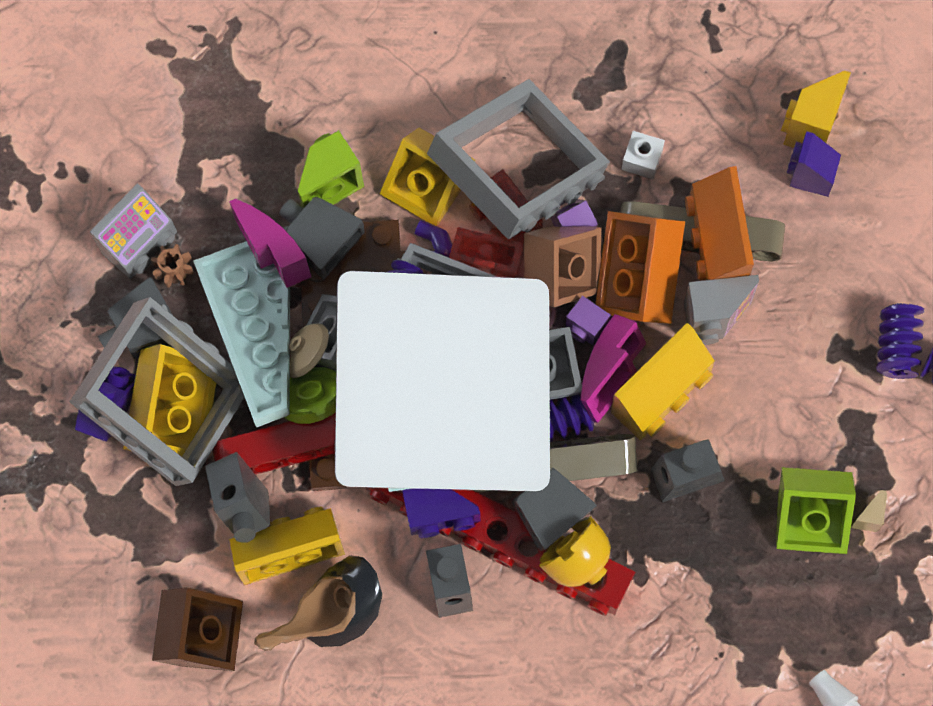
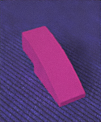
M238 199L229 201L235 221L261 269L274 264L286 288L311 277L305 255L284 228L268 215Z
M614 314L596 342L587 363L582 382L581 401L592 421L596 423L601 420L612 406L614 394L637 372L632 361L646 345V341L636 321Z

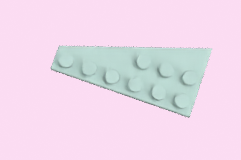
M247 242L193 260L255 426L259 427L288 416L290 405V287L286 288L274 264L262 269L260 268Z

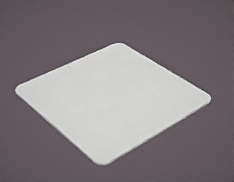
M348 271L339 278L337 284L335 476L337 481L346 487L495 491L543 490L550 480L549 289L547 285L539 279L362 271Z

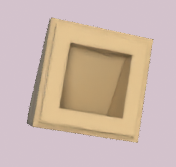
M880 490L851 528L877 532L882 527L886 509V491Z

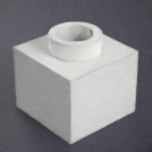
M633 131L623 159L622 170L654 179L665 140ZM638 149H639V150L646 151V152H649V153H647V154H642V153H640V152L638 151Z

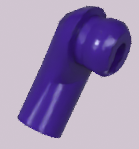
M421 219L414 234L430 241L434 248L433 252L450 258V255L454 253V246L449 233Z

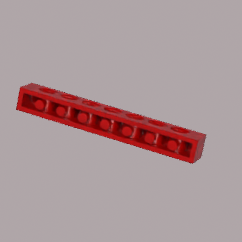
M365 487L370 492L368 496L382 505H387L390 502L400 507L399 512L407 517L403 494L397 491L389 492L388 488ZM453 490L479 507L481 521L475 522V527L468 530L454 531L453 527L439 530L441 535L448 537L452 533L462 538L461 543L467 548L476 552L484 549L494 554L492 559L508 568H511L514 564L526 570L524 575L527 578L543 584L545 580L557 586L556 591L562 596L571 600H575L577 596L589 602L587 607L600 615L606 616L608 612L616 615L634 579L635 571L609 559L604 566L607 572L601 578L602 584L598 588L590 589L584 584L577 587H566L558 584L540 567V564H542L540 558L547 549L539 550L532 557H526L520 553L519 547L524 542L534 543L517 512L475 491ZM494 526H500L507 531V536L501 541H494L488 537V531Z

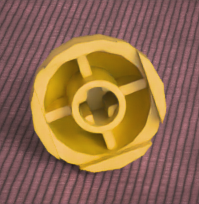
M589 516L581 519L571 527L574 531L566 537L562 535L540 558L542 563L540 567L558 584L566 587H577L589 582L593 585L607 572L604 566L610 557L611 547L609 539L596 521Z

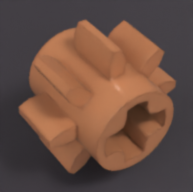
M175 244L173 249H165L161 246V253L158 258H151L153 265L158 267V269L153 271L155 279L159 280L164 277V283L167 288H170L172 283H180L184 286V279L187 274H194L193 268L187 265L192 260L190 253L186 252L181 255L178 244ZM174 262L177 267L171 270L168 265Z

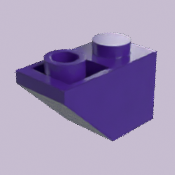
M806 131L803 142L796 141L786 172L792 175L789 187L829 197L841 154L814 133Z
M113 366L98 391L127 413L132 400L136 375L130 373L125 368ZM78 410L75 430L107 442L112 435Z
M452 489L402 490L411 535L418 534L419 538H429L440 534L439 530L453 527L454 531H463L475 527L474 523L481 521L479 507Z

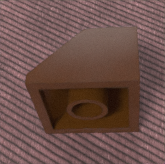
M187 587L162 590L152 661L180 667L235 671L243 601Z

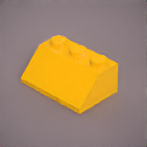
M686 323L614 394L611 413L640 441L647 434L651 437L657 434L666 423L663 418L671 410L675 413L679 412L690 399L687 394L695 387L699 390L702 389L714 375L711 371L715 360L691 325Z
M159 344L142 349L139 354L129 415L182 457L212 409L216 382L172 347ZM123 446L124 450L131 451L126 446Z
M322 506L306 510L304 516L291 520L290 517H282L270 522V527L256 532L255 538L249 542L242 543L236 541L235 538L229 539L235 571L244 585L345 555L331 508L324 510Z

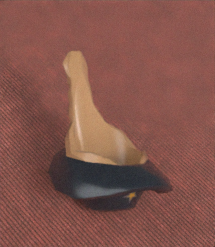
M349 555L328 568L299 601L297 613L287 624L277 627L272 631L260 633L255 638L254 644L259 649L268 651L281 643L286 644L308 638L319 647L342 646L362 636L379 614L382 590L376 571L364 557Z

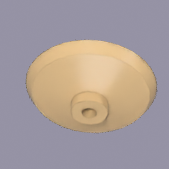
M323 324L307 325L300 329L290 340L291 378H298L307 374L322 358L329 339L328 329Z

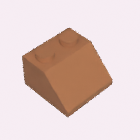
M545 227L524 233V278L539 279L547 285L549 289V306L557 307L579 300L582 296L586 298L597 294L601 267V227Z

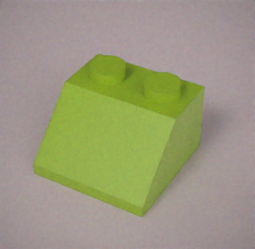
M339 130L333 134L327 133L316 139L314 145L309 148L298 188V195L303 208L314 197H319L334 205L364 187L360 162Z
M782 467L778 493L776 549L847 554L856 498L852 472Z

